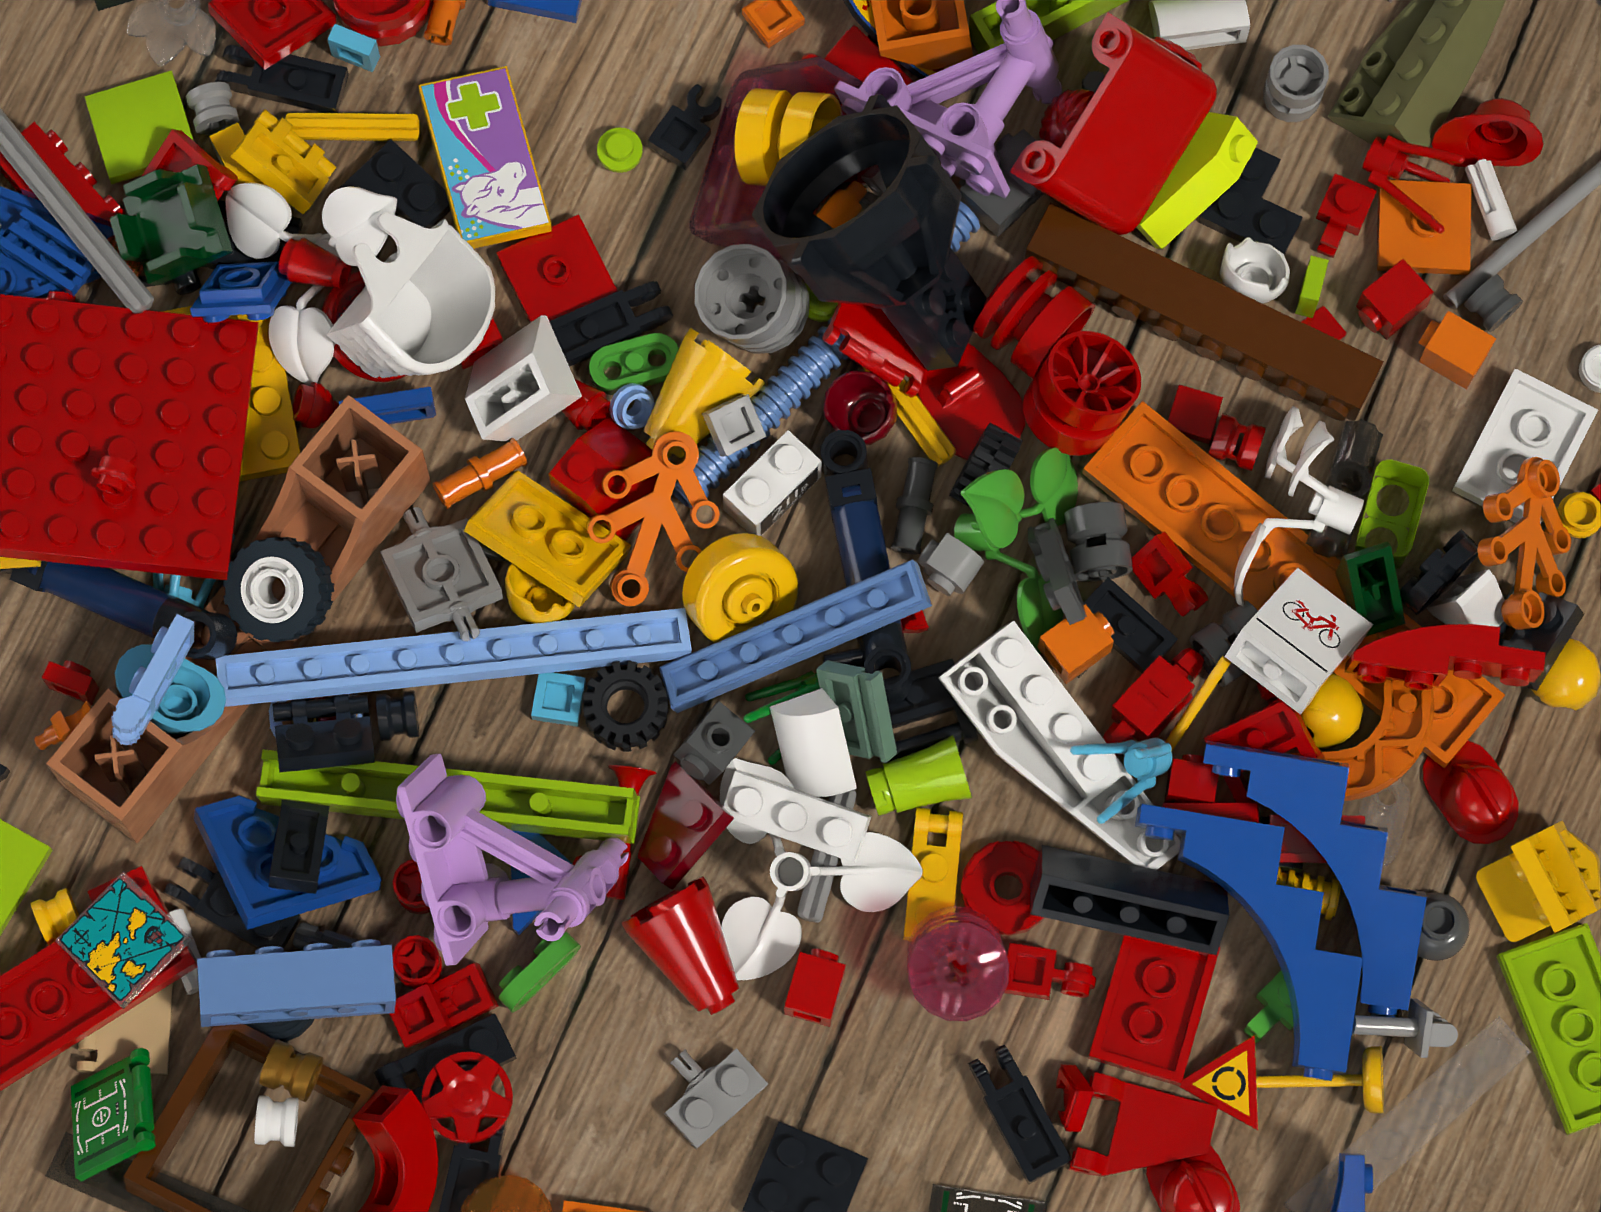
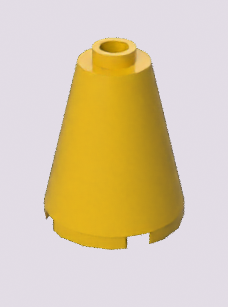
M690 328L683 338L643 430L650 436L645 444L653 449L655 441L661 435L670 431L683 432L698 444L710 433L702 413L741 394H749L751 398L762 388L765 382L755 377L752 383L746 380L751 373L749 369L710 340L704 339L701 345L696 343L694 340L699 333ZM673 446L669 449L667 457L669 459L672 454H675L677 457L682 458L684 451L680 446Z

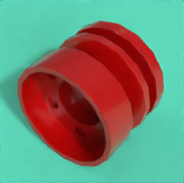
M1034 256L1025 259L997 284L987 298L984 308L973 327V332L982 339H986L995 332L991 341V346L995 350H1001L1016 339L1018 343L1013 350L1010 362L1032 379L1036 376L1057 341L1067 334L1082 331L1095 308L1094 303L1072 286L1066 287L1054 297H1051L1050 293L1056 283L1057 274L1052 270H1048L1038 278L1042 271L1043 263Z

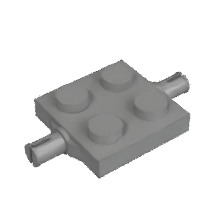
M413 508L415 519L411 510H407L403 518L412 535L404 542L382 550L380 553L382 562L415 632L417 633L445 621L453 620L462 641H470L469 632L472 638L475 639L479 636L480 630L471 613L476 609L502 600L503 594L478 540L464 532L468 519L465 518L447 526L430 528L421 508Z

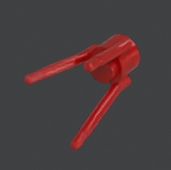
M1388 135L1387 139L1377 136L1370 146L1362 166L1363 170L1371 173L1368 182L1384 189L1426 225L1430 226L1437 233L1442 234L1445 231L1444 226L1391 183L1389 179L1391 177L1399 180L1405 170L1429 181L1450 183L1449 178L1408 161L1409 155L1405 153L1462 164L1465 161L1464 156L1403 142Z

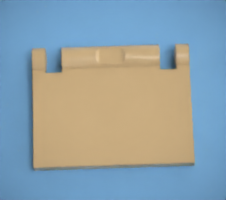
M173 983L78 1042L77 1050L97 1051V1062L77 1061L76 1072L97 1073L130 1056L134 1049L144 1048L150 1053V1063L147 1066L151 1069V1074L168 1075Z

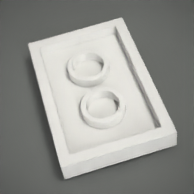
M1514 369L1452 491L1483 506L1486 496L1504 493L1515 485L1521 464L1524 460L1532 457H1540L1543 460H1550L1554 463L1559 473L1561 485L1598 409L1528 374ZM1525 502L1514 508L1510 521L1516 523L1523 518Z

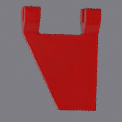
M1095 1072L1089 1079V1085L1094 1091L1092 1097L1119 1103L1108 1155L1105 1156L1092 1150L1077 1147L1076 1150L1072 1151V1161L1069 1164L1068 1170L1104 1177L1205 1155L1209 1151L1218 1106L1130 1084L1112 1076Z

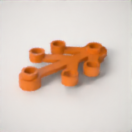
M670 431L661 435L653 445L652 456L622 471L611 470L607 472L602 479V489L605 494L614 499L625 497L629 493L631 485L656 474L658 476L652 493L607 515L597 514L590 518L587 523L589 537L597 543H607L613 539L616 531L643 518L627 568L617 571L610 582L612 596L624 606H636L642 603L648 595L649 584L644 575L661 525H663L676 552V565L682 571L687 572L689 567H685L682 564V554L687 550H694L698 556L702 551L699 547L692 544L671 501L676 481L680 484L692 506L690 518L696 526L704 529L711 528L719 520L720 513L718 507L707 499L693 470L699 459L697 444L689 435L683 432ZM673 446H680L684 451L683 460L677 464L671 463L667 457L669 449ZM616 475L623 477L625 481L623 490L619 493H612L608 488L609 479ZM708 505L713 511V516L710 521L701 523L696 517L697 510L701 506ZM599 520H606L610 525V531L605 537H597L593 533V526ZM629 579H634L639 584L638 592L634 596H625L622 592L623 583Z
M1540 457L1524 460L1520 466L1517 483L1504 493L1486 496L1483 501L1484 515L1491 523L1510 520L1513 516L1514 508L1525 502L1523 518L1500 536L1482 539L1477 548L1480 562L1484 566L1489 567L1504 564L1508 559V554L1519 546L1514 593L1503 602L1501 608L1504 622L1517 630L1536 628L1542 624L1545 612L1539 592L1560 597L1566 590L1565 577L1558 570L1553 555L1567 553L1571 547L1570 534L1563 527L1552 496L1556 495L1559 490L1560 477L1554 463L1550 460H1543ZM1541 516L1546 526V529L1544 530L1542 529L1540 524ZM1535 560L1541 571L1536 577L1537 592L1532 590Z

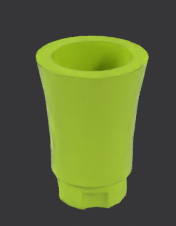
M953 735L928 748L883 763L884 768L879 767L865 771L878 816L890 813L895 809L897 813L930 804L972 798Z

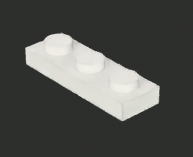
M739 770L734 772L723 806L734 817L732 821L853 863L858 860L872 817Z

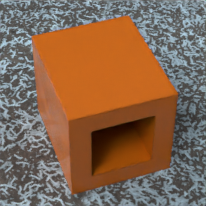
M1448 310L1441 323L1439 324L1432 320L1421 337L1419 344L1424 346L1425 349L1419 362L1467 390L1488 356L1496 338Z
M1086 604L1084 605L1087 615L1085 619L1069 625L1067 618H1065L1040 636L1037 648L1065 684L1108 655L1113 647L1114 640L1111 636L1114 635V630L1102 613L1097 611L1093 614Z

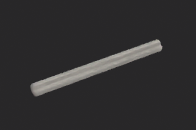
M0 108V152L123 304L135 314L149 310L153 306V295Z

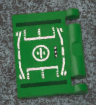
M134 1049L130 1056L71 1086L75 1178L82 1182L141 1151H149L156 1146L155 1135L152 1133L154 1130L151 1069L147 1066L150 1063V1053L147 1049Z

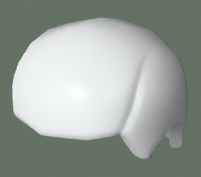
M1248 237L1234 247L1231 243L1227 244L1222 259L1220 278L1223 285L1263 304L1276 299L1286 290L1290 278V268L1284 254L1270 244L1255 242Z

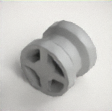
M210 82L195 87L187 93L188 106L196 114L193 123L197 133L203 135L215 134L239 122L237 110L231 107L229 102L232 97L229 84L225 82Z

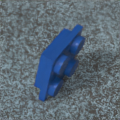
M279 261L219 264L200 289V295L190 308L192 317H203V320L208 323L223 321L229 318L230 315L245 314L249 320H264L274 315L275 307L281 298L287 295V289L292 282L288 280L286 275L279 272Z

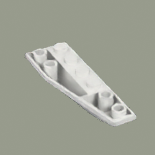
M1015 621L1001 627L938 677L997 756L1130 864L1157 870L1179 853L1181 841L1175 833L1173 841L1146 837V828L1135 827L1137 808L1141 804L1153 805L1144 792L1139 794L1105 823L1100 824L1097 822L1098 815L1134 786L1136 781L1126 771L1115 754L1073 755L1070 752V748L1075 745L1105 744L1106 742Z

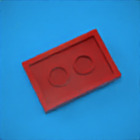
M1124 935L1088 1059L1180 1086L1220 947L1217 955Z

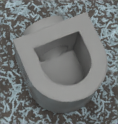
M946 533L940 543L933 539L929 542L917 563L925 567L923 572L930 576L927 581L939 592L951 596L953 591L959 594L965 592L984 564V561L970 547L949 533Z

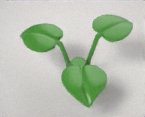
M1058 448L1045 449L1033 462L1030 474V488L1037 502L1032 507L1022 509L1024 488L1020 478L1014 471L1009 469L994 470L980 476L960 492L973 513L961 514L954 528V537L974 551H985L987 560H998L1027 574L1028 578L1023 579L1018 586L1017 609L1024 634L1039 654L1041 652L1037 647L1040 636L1063 620L1064 612L1062 608L1053 611L1043 584L1048 582L1044 581L1042 575L1038 574V570L1035 567L1001 553L1000 549L1007 547L1014 541L1021 518L1038 515L1042 512L1045 522L1049 521L1050 518H1054L1057 526L1065 523V512L1075 507L1078 496L1076 471L1070 456L1061 453Z

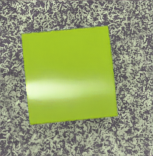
M172 70L84 96L111 184L141 176L172 129L182 130L194 141Z

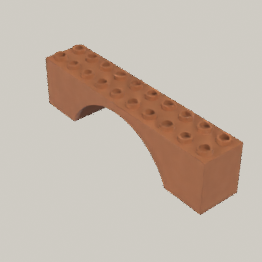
M348 395L289 466L279 496L254 541L275 537L296 538L298 542L305 541L312 545L311 548L321 553L324 557V563L330 567L332 572L330 577L331 582L334 583V592H332L331 601L334 602L403 517L404 513L431 482L423 450ZM277 577L273 582L272 592L274 597L281 601L285 595V585ZM222 586L204 609L209 612L224 614L231 619L229 607L227 604L225 605L223 597L225 596V587ZM232 620L236 626L237 642L229 655L293 649L300 644L305 636L281 642L261 641L253 638L254 635L250 633H244L239 628L240 625L236 620ZM207 625L204 627L201 634V639L204 646L208 643L210 638V632ZM185 657V659L206 669L217 677L216 660ZM114 686L104 692L46 764L68 792L138 844L250 704L224 707L223 714L213 725L201 731H193L183 735L168 734L150 721L143 735H140V739L137 740V743H133L132 746L120 745L113 738L112 728L114 726H112L113 711H116L118 701L123 697L117 687Z

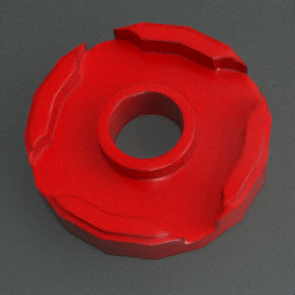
M997 841L988 843L973 854L964 868L960 891L964 908L976 924L991 933L1011 936L1028 932L1043 921L1045 917L1030 914V883L1040 851L1025 842ZM1009 875L1018 879L1022 888L1018 897L1007 900L1001 898L996 893L994 884L1001 876Z

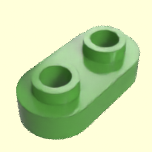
M652 333L604 346L597 350L590 360L589 372L591 381L597 389L609 395H614L618 389L631 383L646 387L664 382L679 347L671 337L662 333ZM653 355H662L666 361L661 366H653L649 363V359ZM609 367H617L621 370L620 376L615 379L606 377L604 373Z
M565 932L556 941L543 939L533 951L537 957L524 969L520 965L516 966L501 980L499 986L503 991L498 999L512 1013L519 1010L572 960L581 948V945L568 932Z

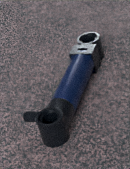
M838 430L830 433L824 439L821 445V461L846 587H849L889 570L890 564L878 511L871 468H868L865 442L855 432ZM842 454H849L855 458V461L847 466H840L833 462L837 456ZM901 619L857 637L859 647L857 649L823 655V663L830 660L863 667L865 672L870 674L885 668L897 670L900 676L896 680L884 682L888 704H896L903 701L909 695L912 688L911 662L908 656Z
M41 561V567L0 569V573H10V580L35 591L51 593L155 639L162 626L169 629L176 614L194 621V642L186 655L189 658L215 660L216 658L229 655L236 646V626L226 615L209 612L110 568ZM207 625L210 632V638L208 643L204 646V644L202 643L201 634L202 630Z

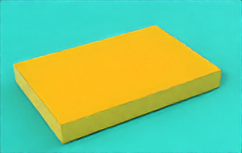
M518 470L467 521L464 532L579 608L623 561L631 547L629 543L617 535L607 543H597L592 540L587 533V523L590 517ZM597 522L593 526V533L597 537H605L609 533L608 529Z

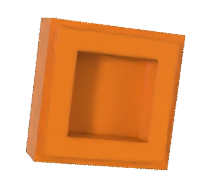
M754 0L742 8L743 17L768 49L805 24L804 16L791 0Z

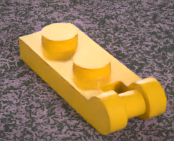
M916 808L912 854L919 861L923 869V875L908 890L903 940L947 945L951 943L963 812L949 811V815L930 814V809ZM928 832L947 834L946 846L927 845Z

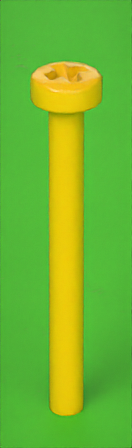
M1223 655L1165 740L1166 743L1171 745V752L1232 663Z

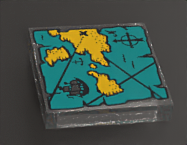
M123 871L55 941L124 1009L193 939Z

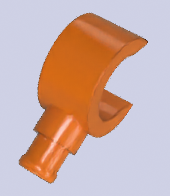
M85 701L80 710L65 718L61 710L56 712L50 719L52 725L44 729V733L34 738L36 746L40 750H45L51 744L56 745L59 742H64L92 708L90 703Z

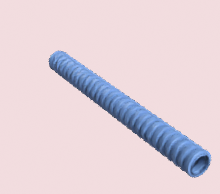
M961 201L951 242L953 252H957L960 249V242L964 243L970 239V232L976 233L980 229L977 216ZM822 326L818 330L819 336H811L808 339L809 346H801L798 349L799 356H791L788 359L789 365L787 367L781 366L778 369L779 375L777 377L771 376L768 379L769 385L767 387L762 386L758 391L759 395L750 398L767 436L763 439H767L770 436L769 430L771 428L777 429L780 426L779 420L781 418L787 419L790 416L791 408L797 409L800 407L801 398L808 399L811 396V388L818 389L821 386V378L828 379L831 376L830 370H837L841 366V359L847 360L849 358L839 351V346L845 338L843 334H840L838 340L833 345H829L822 340L823 334L828 327ZM712 436L707 438L708 445L706 447L704 445L698 447L699 459L693 470L706 497L709 496L708 490L710 488L716 489L720 485V478L726 479L730 475V468L737 469L740 466V458L747 459L750 456V448L757 449L760 446V441L729 456H720ZM676 481L672 494L688 508L692 507L680 484Z

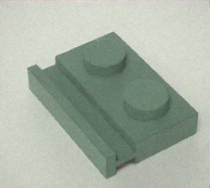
M830 660L825 661L816 669L820 689L823 688L839 708L849 755L867 759L877 756L880 757L881 762L887 763L897 754L882 672L875 671L873 674L866 673L865 668Z

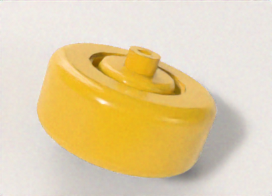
M750 533L732 534L711 543L694 559L683 583V604L692 622L709 640L717 643L792 611L798 595V580L791 562L769 540Z

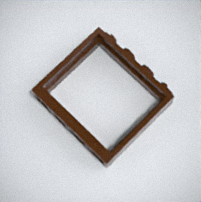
M245 1024L212 1027L154 1125L152 1133L155 1135L156 1146L152 1150L137 1153L125 1173L124 1182L127 1192L166 1212H211L154 1181L232 1049L264 1064L276 1040ZM322 1065L313 1090L350 1108L351 1111L293 1212L324 1211L331 1196V1192L326 1189L335 1174L342 1177L347 1171L355 1153L350 1148L359 1133L362 1134L352 1118L374 1095V1090L325 1065Z

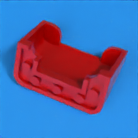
M1108 12L1092 39V52L1100 63L1110 68L1062 147L1059 148L1045 140L1034 141L1021 152L1010 173L1098 226L1118 235H1124L1133 231L1143 219L1213 106L1217 96V87L1214 80L1208 74Z

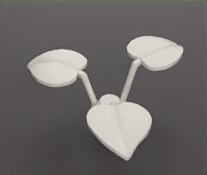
M241 183L233 186L228 191L226 196V215L229 233L233 242L241 252L249 257L262 259L273 256L279 249L280 239L288 242L290 239L299 241L301 238H306L340 257L344 263L357 266L352 252L353 247L358 243H365L370 247L374 255L377 256L388 237V234L378 226V216L384 212L395 215L397 198L377 194L359 187L348 186L339 188L328 196L324 204L322 221L325 230L328 232L327 234H292L284 231L290 223L292 215L291 208L286 199L269 186L259 183ZM313 285L298 299L296 308L288 305L278 307L274 311L275 313L269 323V342L276 359L291 376L307 385H310L312 382H318L320 375L332 360L336 344L327 335L333 327L328 316L318 308H306L307 303L325 287Z
M1294 406L1286 414L1279 434L1272 444L1267 459L1265 478L1270 480L1274 468L1278 464L1292 473L1288 491L1289 496L1293 497L1299 480L1314 489L1316 492L1307 512L1316 516L1314 520L1267 518L1263 524H1258L1240 555L1235 572V599L1237 604L1243 607L1244 578L1261 542L1272 529L1277 527L1313 529L1322 533L1325 525L1350 535L1364 504L1363 499L1330 485L1327 487L1309 475L1308 466L1330 442L1334 441L1333 436L1326 429L1325 422L1319 420L1304 443L1297 464L1294 465L1287 460L1285 444L1296 430L1303 427L1299 409Z
M735 758L726 767L720 787V804L724 806L734 772L737 770L794 790L795 788L788 777L772 767ZM732 821L727 826L729 832L736 839L747 844L759 842L767 834V832ZM866 832L856 862L853 863L840 858L842 866L811 867L809 861L803 855L785 852L781 838L769 833L775 849L774 852L777 856L770 867L771 879L778 887L773 906L760 897L744 898L735 902L728 909L722 922L721 928L737 980H750L766 976L784 966L797 952L802 937L801 924L795 916L786 912H780L787 891H798L804 888L809 883L811 876L843 875L840 882V890L844 899L858 910L878 912L896 904L922 877L923 869L919 861L909 849L898 841L879 833Z

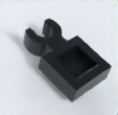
M699 84L693 86L688 92L687 108L685 111L672 105L647 140L649 148L684 170L688 168L711 135V128L703 123L715 119L722 108V99L718 96L708 107H701L697 104V100L702 95V86Z

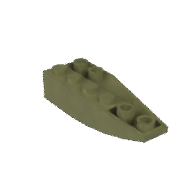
M1411 0L1372 44L1349 83L1340 94L1328 117L1332 122L1371 145L1377 136L1387 139L1388 135L1403 142L1429 147L1434 133L1444 123L1475 70L1506 0ZM1405 153L1409 155V157L1421 159L1423 157L1419 155Z

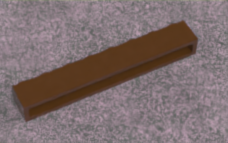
M1051 202L1026 248L1025 259L1034 256L1043 263L1042 271L1038 277L1048 270H1052L1057 274L1058 281L1074 287L1090 301L1098 299L1112 306V310L1120 317L1130 321H1136L1138 318L1154 326V331L1168 340L1177 341L1181 339L1194 345L1195 350L1207 359L1219 361L1221 358L1236 365L1237 371L1249 379L1260 381L1263 378L1279 386L1278 390L1291 399L1297 401L1307 399L1321 406L1320 410L1335 420L1344 421L1348 419L1355 422L1384 362Z

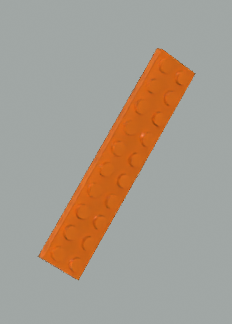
M1143 401L1086 464L1082 471L1083 475L1115 501L1124 505L1126 510L1153 532L1160 534L1165 531L1186 559L1234 598V579L1237 563L1247 541L1258 524H1263L1267 518L1288 519ZM1274 528L1261 542L1243 581V599L1251 603L1259 611L1288 577L1299 568L1347 604L1335 574L1341 561L1300 528ZM1404 613L1406 624L1365 637L1357 649L1375 640L1398 632L1421 628V626ZM1347 655L1333 671V674L1347 680L1353 686L1361 701L1381 717L1384 705V682L1368 683L1357 679V674L1346 673L1345 664L1350 658ZM1448 670V675L1438 687L1434 686L1433 722L1423 752L1441 767L1445 768L1501 702L1505 694L1483 676L1479 679H1463L1454 676L1453 670Z

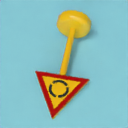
M1255 1035L1183 1078L1182 1084L1179 1087L1211 1105L1218 1106V1109L1256 1130H1259L1257 1088L1362 1086L1365 1109L1370 1113H1384L1382 1046L1367 1047L1363 1051L1362 1074L1333 1075L1332 1081L1306 1078L1303 1075L1257 1076Z

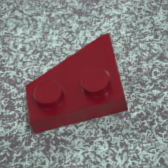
M675 761L668 772L637 857L662 884L673 890L732 822L734 817L697 779L686 773L681 764Z

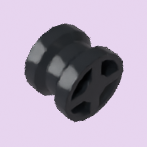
M404 691L400 697H390L386 693L376 694L377 718L381 741L391 740L395 735L405 734L409 738L419 737L415 691Z

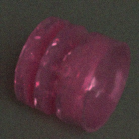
M946 907L928 914L915 926L907 943L906 966L908 980L915 998L929 1013L946 1021H969L985 1015L1000 1002L1008 985L1009 961L999 930L985 915L968 907ZM957 960L960 965L966 964L967 974L959 977L956 972L950 973L949 963Z

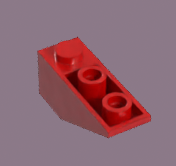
M34 121L21 132L91 220L112 227L110 217L118 213L125 214L111 195L108 194L102 198L93 188L97 184L96 179L81 162L74 166L64 154L68 152V148L52 129L44 133ZM0 152V173L18 193L39 200Z

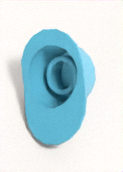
M141 644L131 648L118 660L115 680L116 687L123 698L133 695L129 693L131 681L140 666L147 668L154 656L151 653L152 645ZM184 659L150 721L164 732L172 735H183L193 731H201L213 725L223 714L226 704L224 687L215 675Z

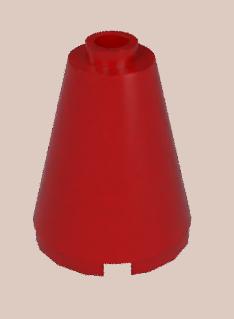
M704 876L688 882V887L683 890H673L632 914L631 918L623 920L621 924L631 939L697 1011L707 1008L710 1015H713L736 1001L732 993L739 989V985L709 884Z

